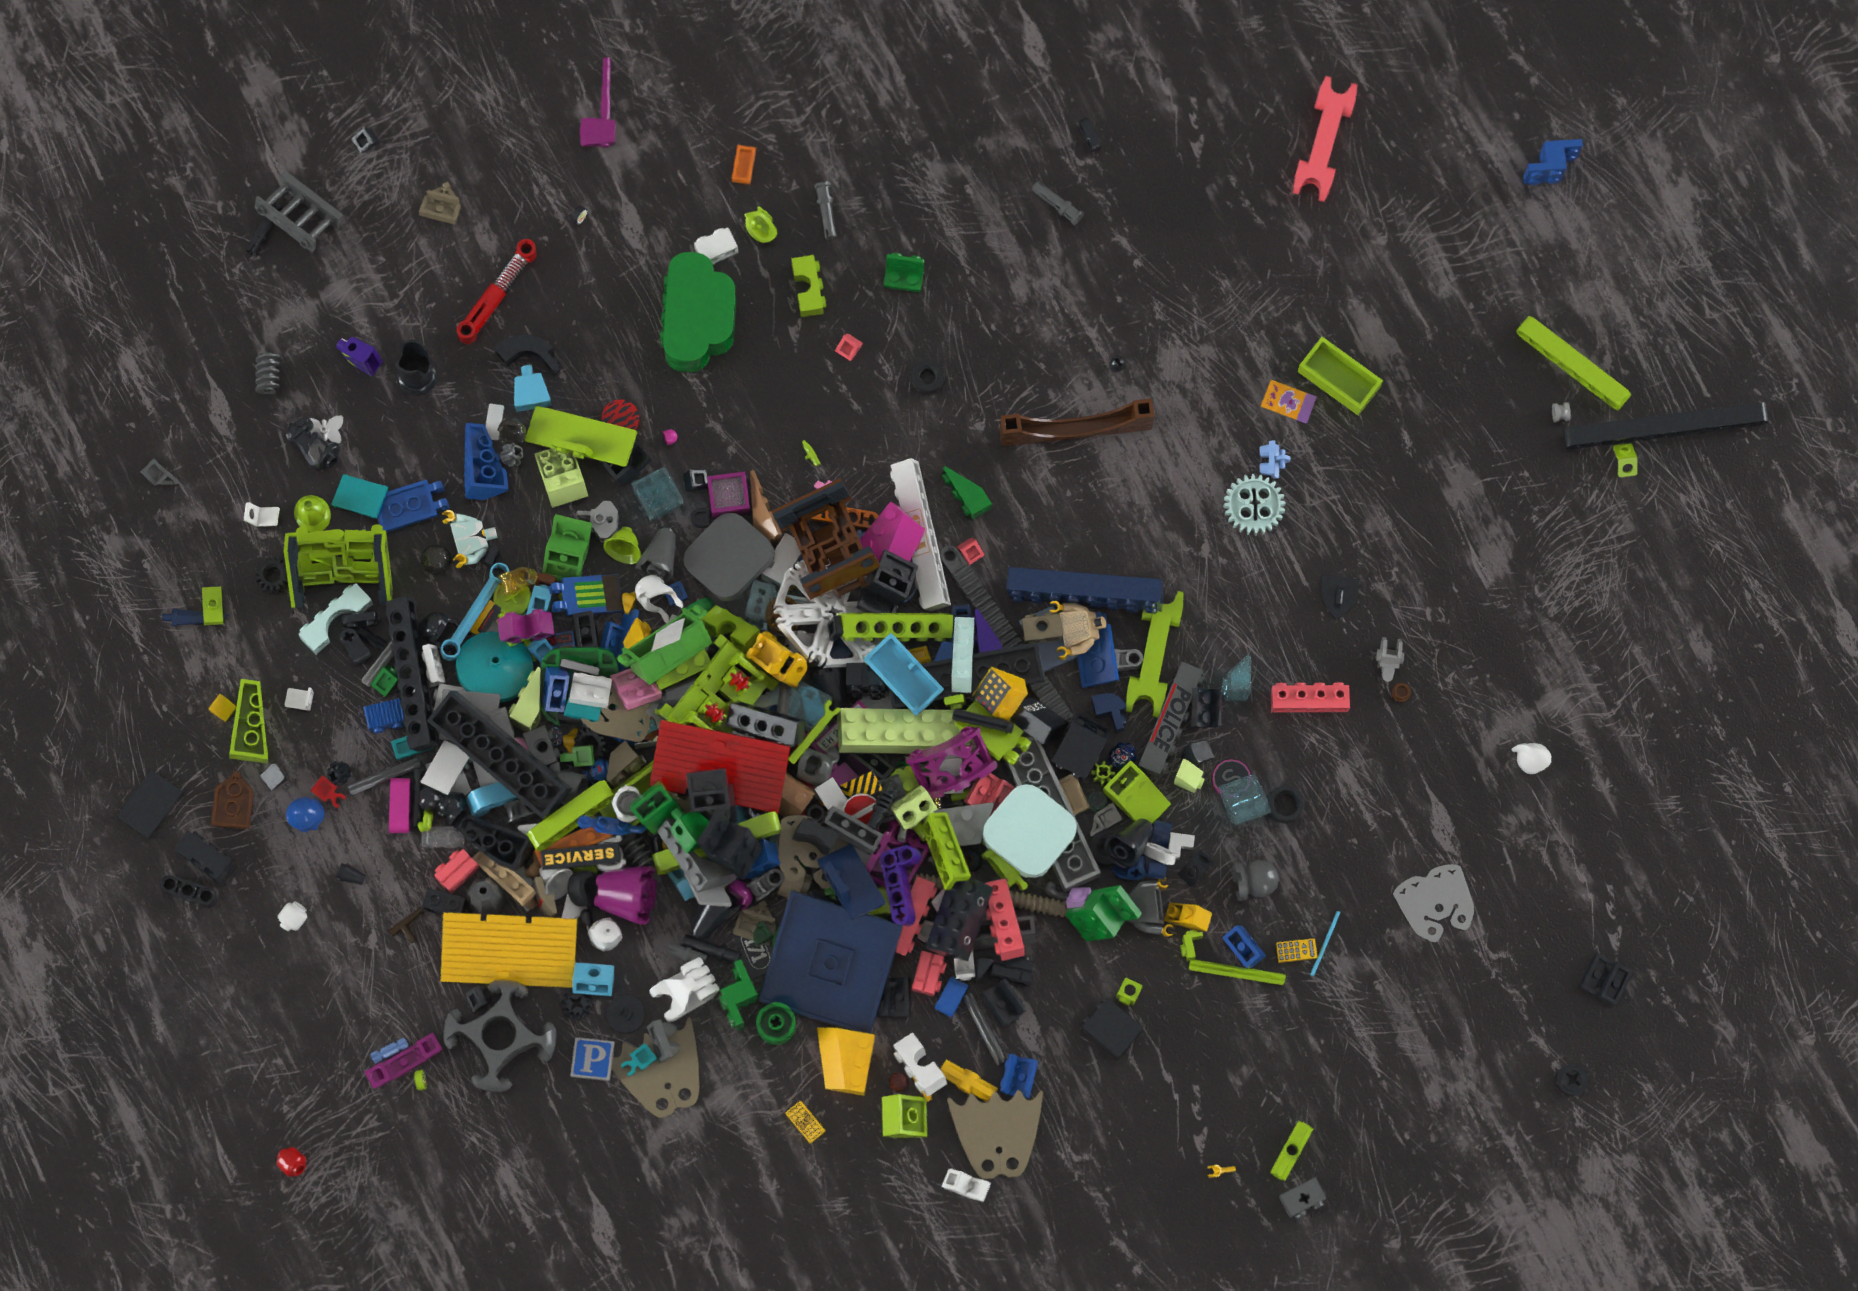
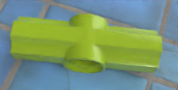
M1297 1122L1270 1172L1272 1175L1284 1181L1287 1179L1313 1128L1304 1122ZM1287 1147H1295L1297 1154L1294 1156L1289 1155Z

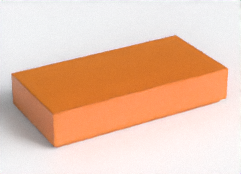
M737 145L732 182L750 185L756 147Z

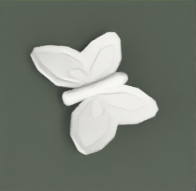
M335 416L329 419L327 425L326 420H322L321 425L318 420L309 418L314 424L310 435L313 432H318L322 439L327 440L328 438L332 442H341V435L338 430L343 424L342 416Z

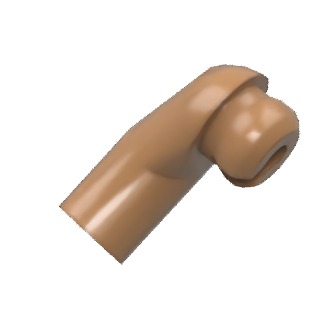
M535 851L532 853L534 862L529 868L525 869V875L528 878L537 877L539 869L542 867Z

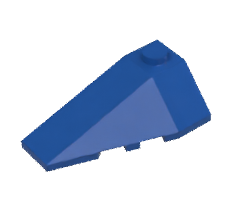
M465 424L464 485L466 499L485 500L508 491L507 472L501 466L498 453H495L492 446L493 442L484 424Z

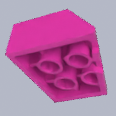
M890 502L861 537L860 541L863 548L871 547L878 562L884 550L911 561L925 529L901 507Z

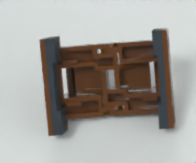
M841 478L771 511L782 532L791 529L802 553L809 575L801 578L800 581L810 600L833 592L836 598L840 599L842 595L861 586L866 587L867 584L863 576L872 573L873 570L880 567L871 547L863 548L844 504L852 499ZM828 510L833 523L813 532L807 520ZM856 578L858 579V580H856V581H854V582H852V583H850V584H848V585H846V586H844V587H841V588L837 589V587H839V586H841V585H843V584L845 585V583H847V582H849V581H853V580L856 579Z

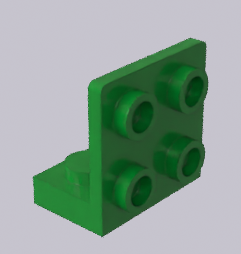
M899 253L887 254L883 287L921 293L924 259L915 255L905 257Z

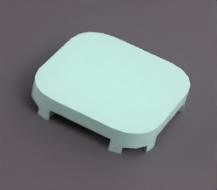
M1024 784L1013 789L989 817L983 828V839L985 846L989 850H993L1018 870L1021 876L1025 878L1042 877L1068 845L1072 843L1077 825L1074 817L1042 790L1033 785Z

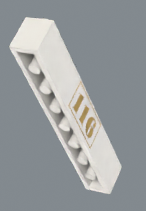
M910 458L892 464L890 474L893 482H895L896 489L894 492L899 500L900 507L925 529L911 561L918 565L915 585L920 593V606L929 612L951 606L919 462Z

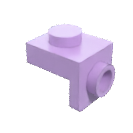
M1072 888L1066 900L1067 908L1083 906L1091 893V888Z

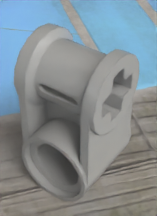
M1115 649L1118 672L1135 671L1141 668L1143 656L1139 650ZM1132 656H1136L1139 658V662L1134 664L1129 659Z

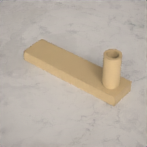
M481 851L472 857L479 867L519 904L525 905L527 909L536 907L537 903L533 896L537 892L516 872L497 865Z

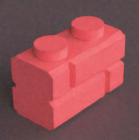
M464 849L460 852L456 850L449 857L451 860L447 864L442 863L435 870V878L450 894L456 891L480 869L479 865Z
M921 951L912 985L913 992L932 997L935 996V992H940L942 981H939L940 973H945L947 965L946 962H943L944 956Z

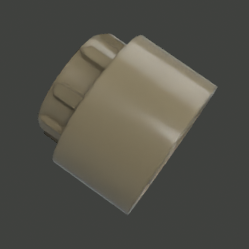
M792 867L790 868L789 872L791 875L795 876L797 875L798 870L797 868ZM804 869L805 876L799 881L791 883L784 875V880L778 886L776 894L789 898L791 890L807 894L812 876L806 874L807 870Z

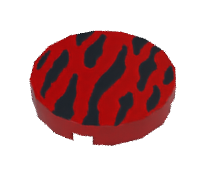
M615 400L604 408L602 422L636 430L639 424V413L631 402Z

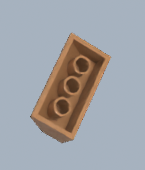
M788 772L785 775L779 814L783 817L800 815L815 793L813 789Z

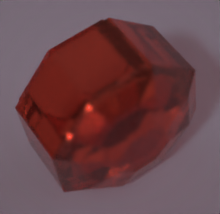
M902 1072L893 1073L889 1079L890 1088L896 1092L904 1091L908 1086L907 1076Z

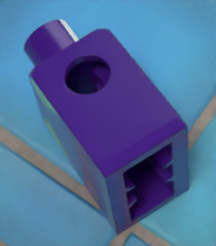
M350 337L348 341L340 339L337 343V349L341 350L346 361L373 377L383 363L375 348L354 337Z

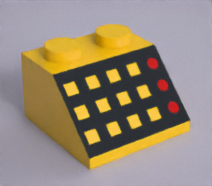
M991 667L972 696L991 715L1008 721L1028 693L1025 679Z

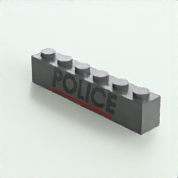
M1181 662L1138 765L1142 772L1159 778L1161 773L1165 774L1169 764L1166 763L1167 757H1172L1176 748L1173 745L1175 738L1179 739L1183 731L1180 728L1182 721L1186 722L1190 711L1187 709L1189 704H1192V689L1201 687L1205 678L1201 676L1202 669Z

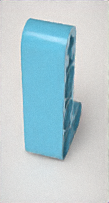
M500 782L470 792L466 798V803L471 815L480 817L488 813L491 808L520 799Z

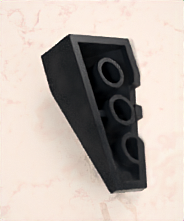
M462 812L454 827L455 831L497 865L513 871L526 865L535 849L527 835Z

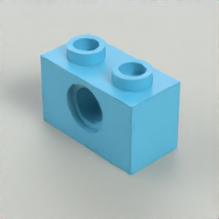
M575 963L573 993L612 996L614 983L613 965Z

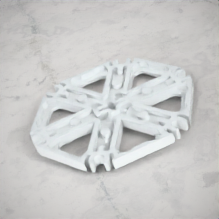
M804 560L796 563L795 568L798 571L790 567L785 573L773 608L775 609L774 614L782 616L776 620L778 628L806 660L809 657V662L811 663L814 658H817L819 660V667L824 661L825 666L823 668L846 667V663L867 664L863 658L882 642L880 638H875L874 642L871 643L870 641H862V638H855V641H844V637H840L852 651L853 657L833 659L830 656L834 641H830L827 624L834 616L829 611L832 610L836 615L838 613H865L856 608L858 601L847 602L850 592L842 595L840 599H837L834 593L830 592L810 600L800 581L801 578L809 575ZM856 578V579H854L853 581H849V582L845 583V585L843 584V585L837 587V589H839V588H841V587H844V586H846V585H848V584H850V583H852V582H854V581H856V580H858V579ZM789 586H797L811 604L787 605L785 598ZM818 624L811 646L803 645L791 629L793 625Z

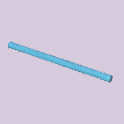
M1338 911L1310 974L1314 976L1336 925L1340 915Z

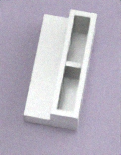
M787 533L784 534L774 551V565L771 569L767 567L761 573V579L770 584L775 583L780 587L787 570L790 567L794 568L802 555L795 538Z

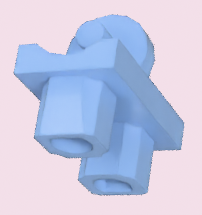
M1275 440L1269 441V445L1260 446V456L1262 458L1269 457V463H1260V473L1271 476L1273 479H1279V468L1285 469V463L1290 462L1291 457L1285 455L1284 449H1280L1279 455V445L1275 444Z

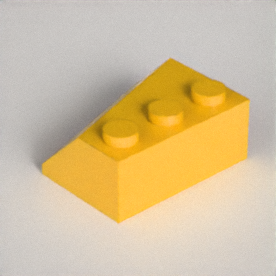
M817 1028L825 1088L864 1096L875 1035L840 1028Z

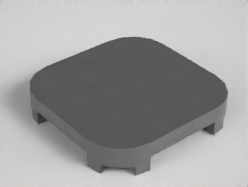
M726 513L716 518L688 547L683 560L684 566L692 577L696 578L719 600L725 602L737 599L739 601L744 597L742 593L767 567L772 568L775 563V549L769 540L742 516L736 513Z

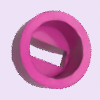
M674 430L662 431L667 446L676 442L677 433Z

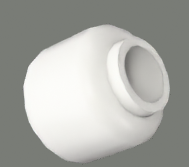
M295 901L287 903L278 915V919L281 922L280 926L286 931L291 929L299 930L307 919L305 907Z

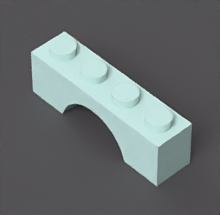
M356 583L353 586L349 585L343 591L341 597L333 599L325 611L317 613L314 617L315 620L310 624H305L300 629L298 635L316 655L330 643L328 628L337 616L364 613L373 605V602Z
M955 617L952 692L971 693L974 618Z

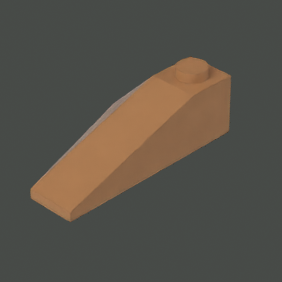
M754 470L750 471L753 527L763 534L772 546H776L782 539V533L773 517L767 498L762 495L764 493Z

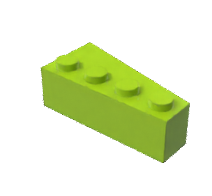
M241 679L229 753L230 759L268 764L260 681Z

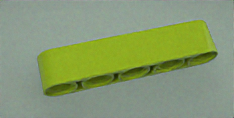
M601 780L530 829L527 836L537 851L545 850L578 827L577 822L580 816L591 818L612 803L615 795L607 782Z

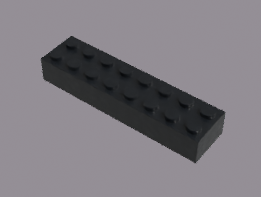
M1037 642L973 654L971 693L952 692L953 658L921 664L944 689L932 703L942 702L945 697L954 695L972 696L991 667L1025 679L1026 686L1045 682ZM889 688L892 709L908 708Z
M450 690L427 720L542 819H546L553 814L573 789L458 691Z

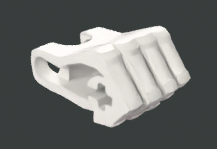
M700 957L681 966L680 973L669 979L662 980L649 990L652 997H660L664 994L672 997L671 1009L664 1015L667 1022L678 1020L713 999L720 991L719 986L716 983L713 984L715 982L714 976L712 974L708 975L710 973L709 968L706 965L702 967L704 963Z

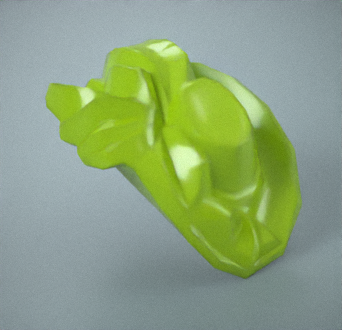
M758 206V211L745 214V226L748 233L756 241L762 243L770 242L776 237L777 230L772 223V217L767 211Z

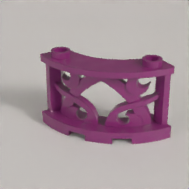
M967 726L959 734L939 745L912 751L911 755L906 759V763L910 764L919 786L924 787L932 799L945 796L944 792L953 789L955 792L971 786L969 782L978 777L980 780L998 767L996 760H992L982 739L980 727ZM973 738L976 748L970 752L972 750V742L968 746L965 743ZM978 752L980 753L982 760H980L976 756ZM947 755L965 758L960 765L959 775L956 777L948 771L939 770ZM928 761V764L922 765L931 771H922L919 762ZM968 764V767H971V768H970L969 770L965 771V770H964V769H965V766ZM925 776H930V784H928ZM942 776L948 777V780L941 781L943 779Z
M894 819L878 844L881 846L880 849L876 848L865 867L873 881L886 888L884 879L873 874H883L880 862L881 855L885 851L891 850L888 845L902 846L908 843L909 846L923 851L920 862L913 865L914 868L910 874L907 869L913 866L906 867L911 891L914 885L911 882L929 854L930 849L927 841L923 842L917 833L911 829H908L904 842L896 840L895 837H898L901 826ZM894 856L890 858V865L894 863ZM898 875L894 877L896 883L898 880Z

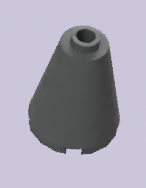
M666 527L659 529L643 552L635 567L639 569L638 573L641 576L657 575L663 579L664 583L672 579L676 535L672 529Z

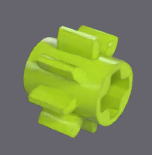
M1103 761L1102 765L1095 763L1097 770L1091 771V774L1095 775L1093 782L1099 781L1101 786H1103L1104 782H1109L1111 780L1109 777L1115 776V773L1111 772L1113 765L1107 766L1105 761ZM1100 770H1101L1102 772H1104V771L1107 772L1106 777H1105V775H1102V776L1099 775V774H1100Z

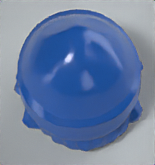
M306 797L294 800L286 811V818L289 824L306 833L308 830H317L325 816L321 803L317 799Z

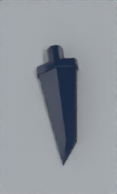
M172 608V614H162V621H172V626L204 623L203 612ZM223 614V619L229 615Z

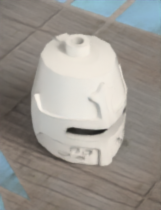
M611 918L596 921L587 933L591 944L601 951L612 950L622 940L621 929Z

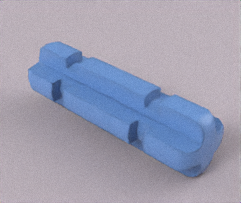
M405 1038L397 1040V1043L393 1042L381 1048V1051L371 1053V1058L374 1063H378L383 1058L386 1059L398 1053L399 1050L407 1049L409 1045Z

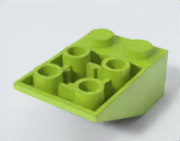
M1131 760L1103 788V793L1134 822L1143 818L1153 824L1154 820L1156 821L1171 805L1145 773Z

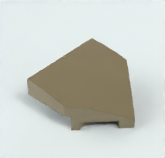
M448 182L443 183L441 187L433 191H427V195L424 196L419 210V216L456 224L461 205L459 204V198L455 196Z
M765 900L759 902L754 907L742 910L733 930L734 935L754 941V931L761 921H764L772 935H774L776 930L775 919L769 912ZM772 939L764 944L770 946Z

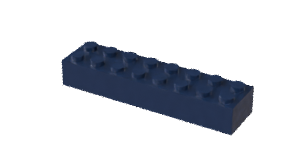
M1009 567L1006 587L1009 598L1017 603H1023L1024 600L1031 601L1034 604L1057 601L1060 605L1062 603H1078L1092 609L1107 607L1109 610L1116 611L1119 608H1123L1129 612L1146 610L1147 613L1155 614L1157 611L1162 612L1164 596L1162 579Z

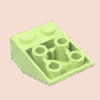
M551 448L534 454L552 508L588 497L578 462L572 453L567 452V455Z
M537 667L536 671L530 673L528 685L526 688L523 687L518 695L520 699L517 704L511 706L508 713L510 714L509 717L512 725L524 732L536 729L542 720L541 669Z

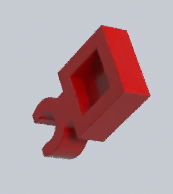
M323 775L310 790L325 803L328 799L332 800V805L336 808L340 807L335 802L336 798L346 799L343 794L334 792L337 786Z

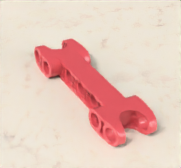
M1326 76L1324 78L1315 104V109L1323 110L1309 162L1299 161L1294 179L1293 194L1298 195L1302 187L1310 183L1318 187L1319 201L1325 202L1336 169L1327 167L1341 116L1351 117L1356 100L1357 84L1352 83L1346 93L1337 94L1331 88V77Z

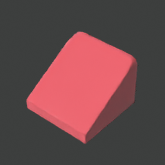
M845 334L835 352L851 361L863 343L850 334Z
M972 537L956 547L969 565L984 556L976 539Z

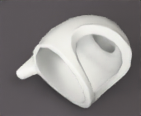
M1522 743L1512 748L1513 752H1517L1518 765L1527 774H1536L1547 768L1551 763L1550 752L1541 744Z

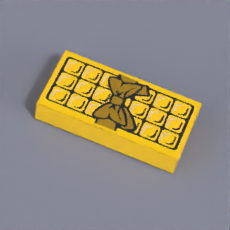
M801 1101L785 1113L810 1144L825 1132L824 1128Z

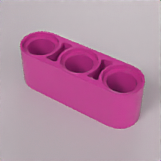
M391 778L389 833H410L411 778Z

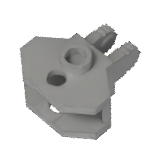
M603 501L596 509H591V511L576 512L577 517L590 518V523H593L591 532L595 533L601 543L611 538L618 530V510L611 501Z
M1382 637L1380 649H1377L1376 661H1379V665L1382 666L1381 676L1383 680L1389 682L1394 678L1395 668L1399 669V665L1403 664V642L1401 639H1397L1395 650L1387 649L1386 637Z

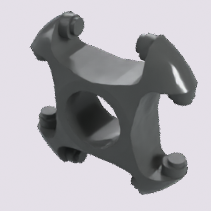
M494 980L487 986L492 994L495 993L496 995L502 992L501 999L485 1015L467 1024H458L462 1021V1014L458 1009L452 1010L448 1013L443 1036L444 1044L449 1049L457 1046L459 1039L456 1036L463 1035L472 1041L483 1053L489 1066V1073L486 1077L484 1074L480 1075V1073L474 1075L471 1079L475 1087L492 1092H506L511 1088L512 1083L508 1078L504 1077L498 1080L499 1072L515 1056L536 1046L542 1048L538 1051L539 1054L537 1055L541 1062L544 1063L550 1060L556 1045V1028L548 1022L542 1027V1036H537L530 1032L516 1017L510 1001L513 995L516 998L520 997V999L528 994L527 988L521 983L510 980ZM496 1021L509 1022L516 1028L514 1042L504 1050H493L484 1044L486 1028Z

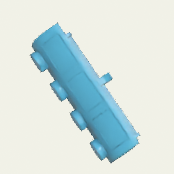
M892 633L863 658L915 716L921 713L944 690Z

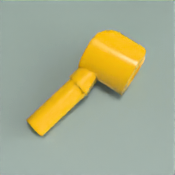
M1212 1165L1207 1167V1169L1212 1168L1214 1170L1213 1175H1208L1211 1178L1218 1177L1224 1172L1236 1171L1235 1166L1223 1168L1219 1165Z

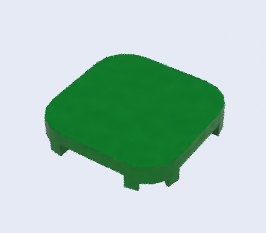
M602 647L554 648L545 655L541 663V696L546 666L561 667L562 659L598 667L600 669L598 677L610 678V675L619 673L618 660L612 651ZM566 668V670H567V672H568V674H569L570 677H569V683H568V690H567V696H566L565 707H566V705H567V701H568V697H569V693H570V689H571V685H572L573 674H574V673H584V672H580V671H576V670H572V669ZM610 704L608 708H616V705ZM541 706L542 714L545 715L547 720L555 725H569L559 724L558 712L545 711L543 706Z

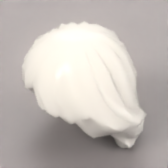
M625 785L621 787L613 798L612 805L617 818L622 820V822L627 823L638 819L629 807V804L641 795L634 786Z

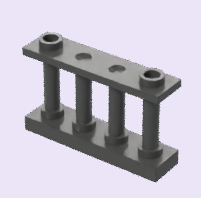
M284 171L280 175V187L266 200L257 196L255 209L260 215L266 216L296 239L302 247L313 252L316 245L315 238L328 225H332L336 229L342 225L343 214L287 171ZM285 192H289L295 198L280 212L271 206ZM299 203H303L309 209L293 223L286 216ZM314 214H318L324 220L309 234L300 228Z

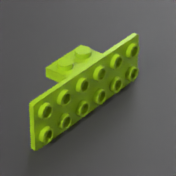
M536 406L525 441L556 449V452L567 455L568 452L577 458L584 459V457L626 467L637 431Z

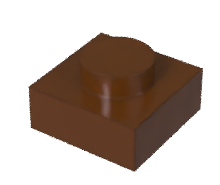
M537 573L535 579L536 586H540V584L551 586V583H556L555 576L548 573Z

